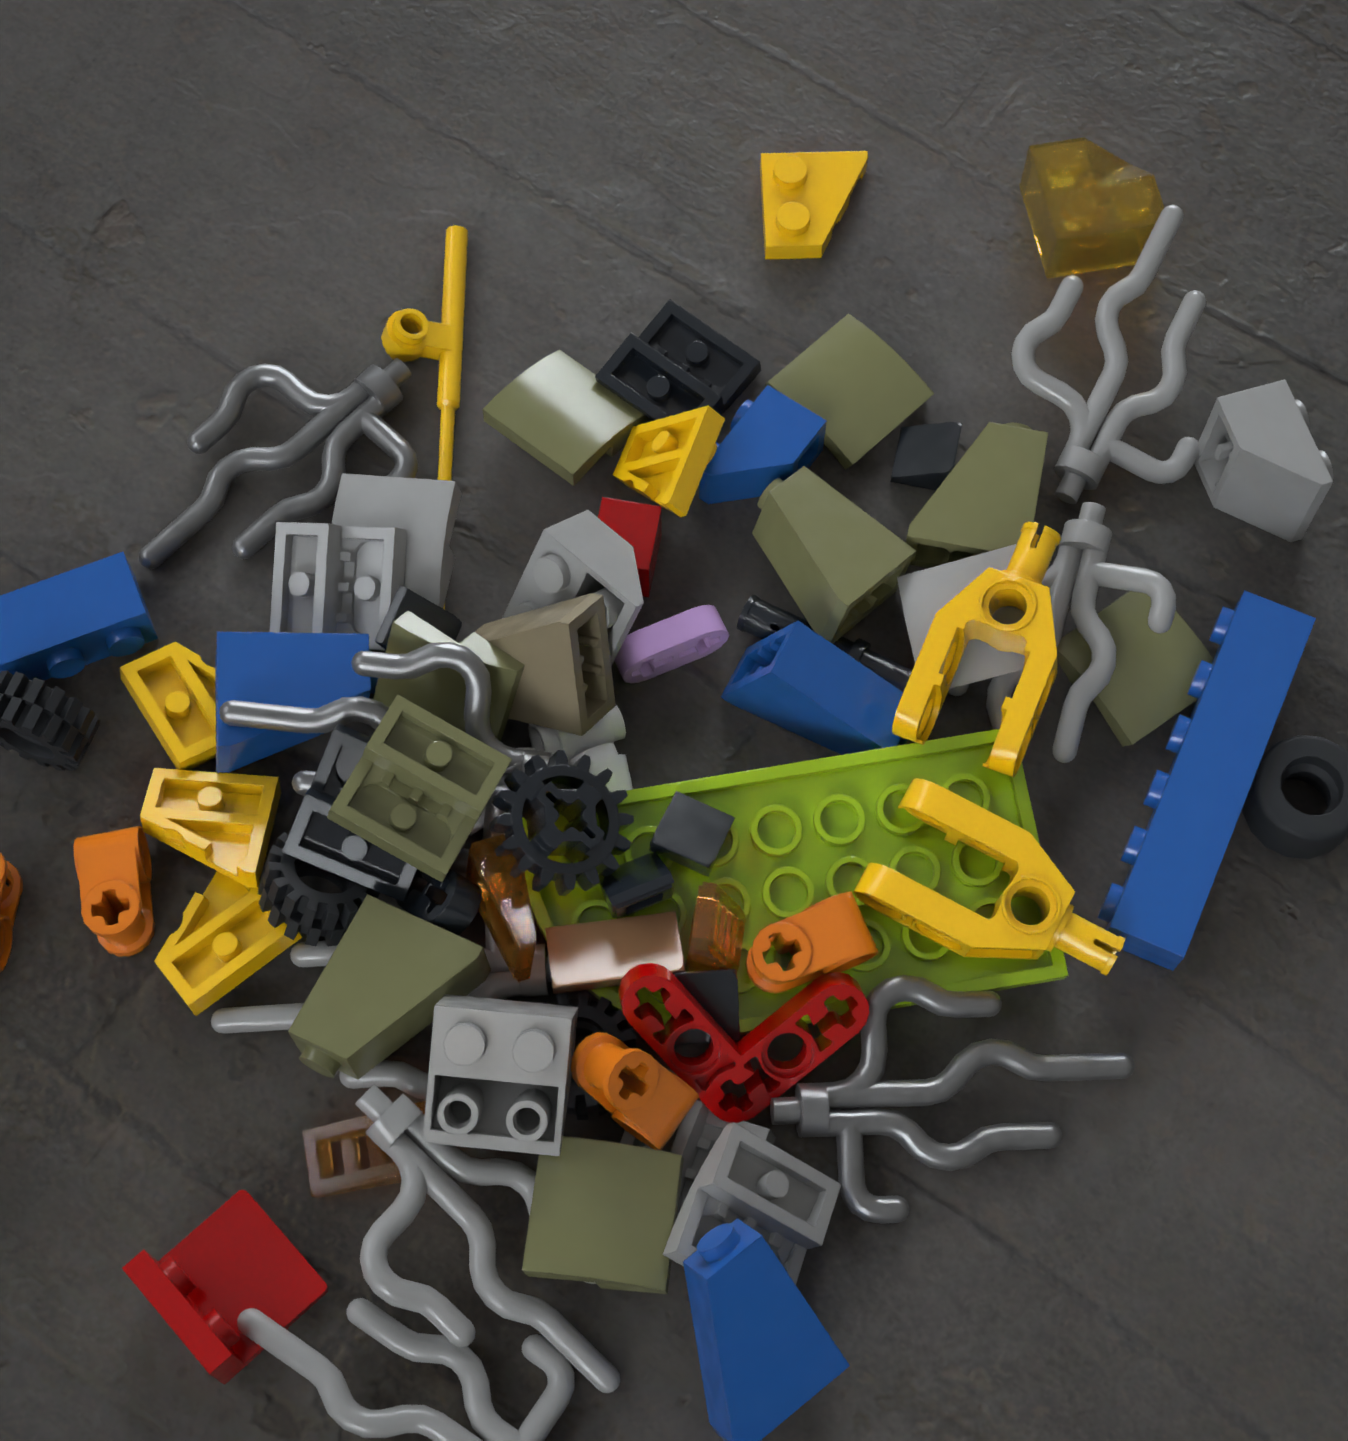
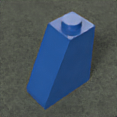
M796 621L747 647L721 695V698L728 703L841 755L904 745L908 742V739L892 734L893 720L903 692L800 621Z
M217 632L215 656L216 772H231L324 734H306L230 726L220 719L219 714L220 707L227 701L236 700L303 708H319L342 697L363 696L369 698L370 694H374L378 678L356 674L351 664L352 658L356 653L369 651V634Z
M737 1218L730 1224H721L711 1229L698 1242L697 1251L683 1261L709 1423L724 1441L762 1440L850 1366L764 1237Z

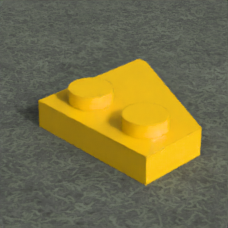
M867 151L761 153L760 178L765 260L822 257L832 238V230L835 224L841 221L849 205L850 195L859 178H863L866 172Z
M176 641L120 667L122 682L176 769L191 770L216 758L214 667L206 665L201 660L200 655Z
M218 871L203 895L195 892L183 912V920L180 927L169 935L154 960L195 1016L210 1007L302 938L299 932L294 940L286 937L284 933L287 924L284 922L276 928L268 922L271 910L261 911L259 905L261 895L258 894V888L247 887Z

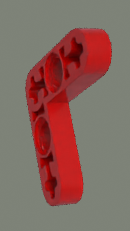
M655 963L639 964L625 974L619 986L620 1003L628 1023L677 1076L698 1093L699 1099L716 1117L730 1123L747 1121L759 1114L770 1105L771 1098L780 1097L858 1034L866 1025L869 1016V1003L857 980L846 973H825L814 979L736 1043L675 975L663 965ZM646 987L651 992L661 989L660 993L664 1006L672 1015L665 1025L662 1015L652 1004L646 1002L639 1006L640 1001L637 993L639 989ZM834 995L840 1001L845 1000L849 1010L839 1016L833 1010L828 1012L824 1002L827 998ZM806 1014L809 1015L813 1026L817 1023L821 1032L819 1037L814 1038L806 1022L801 1019ZM690 1029H699L708 1033L711 1037L709 1048L703 1054L688 1058L681 1056L675 1051L674 1045L681 1033ZM792 1033L803 1039V1047L795 1058L781 1062L768 1056L769 1044L780 1034ZM755 1056L758 1058L764 1072L769 1075L765 1080L762 1079L758 1069L756 1071L753 1070L750 1059ZM729 1079L737 1085L744 1083L747 1093L740 1098L733 1093L725 1095L722 1084Z

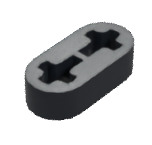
M418 869L404 902L397 899L396 901L400 907L412 915L459 935L475 918L482 900V890L478 885L452 869L449 870L443 882Z

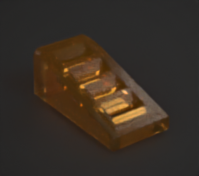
M500 834L471 843L465 878L478 885L482 890L479 912L513 978L520 982L530 979L537 937L525 872L513 878L510 872L517 861L513 854L496 856L494 851L506 840L505 835Z
M703 882L702 886L699 885L693 911L686 965L689 966V970L696 971L737 969L738 972L746 922L745 914L742 908L715 883Z
M426 1101L414 1103L425 1115ZM367 1115L302 1131L311 1197L319 1198L401 1182L400 1172L394 1162L389 1163L388 1155L365 1134L374 1123ZM366 1136L370 1168L362 1170L358 1137ZM340 1140L345 1174L335 1176L330 1142Z

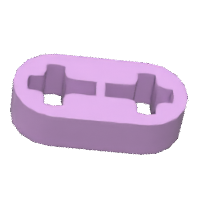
M701 605L628 634L614 661L625 682L639 683L713 653L728 640L729 633L716 607Z

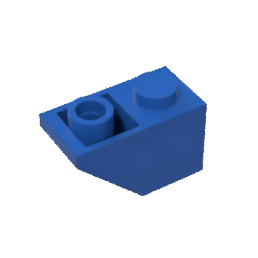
M767 385L754 402L746 400L739 407L732 419L731 431L721 444L717 443L716 453L706 465L699 483V499L707 504L760 497L773 480L780 478L784 481L803 466L809 469L823 451L827 420Z

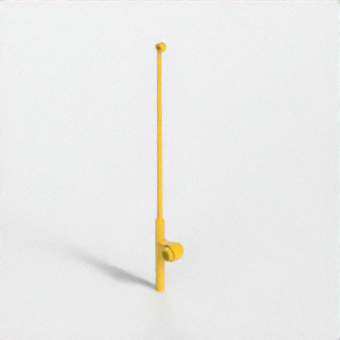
M458 225L450 226L446 229L441 323L428 321L422 312L407 308L394 312L389 317L381 336L382 345L386 353L394 360L398 358L402 362H408L420 357L439 360L437 407L441 410L438 480L452 481L455 411L460 407L468 230Z

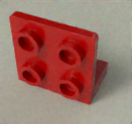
M239 1190L159 1261L143 1249L122 1267L123 1271L205 1370L224 1385L264 1350V1348L239 1331L237 1319L241 1312L245 1309L255 1308L287 1330L326 1295L329 1289L321 1276L246 1190Z

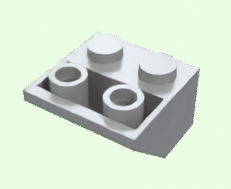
M1285 379L1217 397L1199 439V454L1194 462L1213 507L1289 542L1301 540L1333 483V469L1330 459L1323 450H1318L1309 431V418L1304 404L1300 400L1294 399Z
M589 510L544 529L502 619L590 593L603 595L612 666L644 604L633 546Z
M445 994L434 1006L422 1143L560 1156L572 1079L571 1062L575 1049L578 1007Z

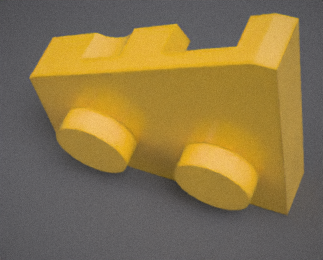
M708 405L633 426L613 476L630 489L677 516H686L706 465L716 453V441L725 418Z
M154 768L140 813L143 832L247 887L258 888L281 795L279 777Z

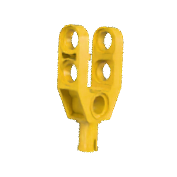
M1025 522L1021 528V535L1007 569L997 570L988 567L935 614L898 704L893 720L892 734L921 745L925 744L933 730L970 640H981L998 651L1022 654L1025 656V662L1021 677L1013 697L1006 696L1001 707L1002 720L990 756L982 765L988 769L1013 778L1015 777L1057 675V648L1050 587L1042 584L1056 546L1061 541V536L1057 531L1045 525L1039 539V535L1036 534L1039 523ZM1006 606L1017 607L1025 614L1021 620L1013 624H1001L992 617L995 611Z
M919 778L912 780L898 808H904L919 820L946 833L944 840L956 845L959 840L1003 863L1002 870L1010 875L1009 885L996 901L991 918L987 919L887 866L871 862L868 863L853 891L854 895L861 902L963 957L1037 960L1046 950L1051 952L1055 947L1099 970V973L1105 976L1109 973L1118 957L1115 954L1117 951H1121L1126 938L1120 935L1116 936L1072 913L1074 906L1070 902L1075 894L1074 889L1029 831L938 784ZM1020 896L1034 900L1041 909V923L1027 925L1017 920L1011 911V900Z

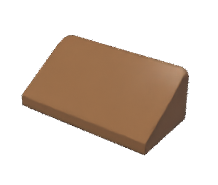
M676 911L545 928L553 994L620 986L625 974L639 964L655 963L663 965L672 973L685 972Z

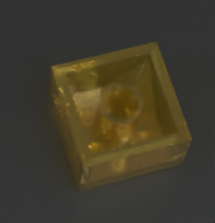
M1085 137L1030 145L1028 148L1020 190L1046 277L1054 278L1135 265L1161 211L1164 209L1154 174L1125 162Z

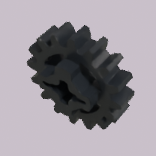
M557 750L549 758L548 765H546L539 754L532 756L524 764L525 772L515 768L504 779L509 790H500L491 802L496 808L504 811V814L496 816L488 824L490 831L504 833L506 840L494 850L496 856L513 854L517 861L513 865L510 875L516 878L527 870L533 873L532 890L541 891L551 880L555 881V888L559 896H566L573 891L576 881L584 891H587L600 883L599 874L607 877L619 868L620 865L613 855H622L630 849L632 842L620 835L619 831L626 829L634 823V816L627 813H619L617 805L628 794L626 790L610 792L606 784L610 781L613 772L607 768L597 776L589 772L590 756L585 754L573 766L568 765V758L564 750ZM553 783L564 784L575 789H558ZM596 813L598 815L600 827L597 826ZM559 814L564 816L569 822L565 826L564 832L560 831L554 824L558 820ZM522 817L527 821L528 838L523 827ZM565 856L571 863H560L547 857Z

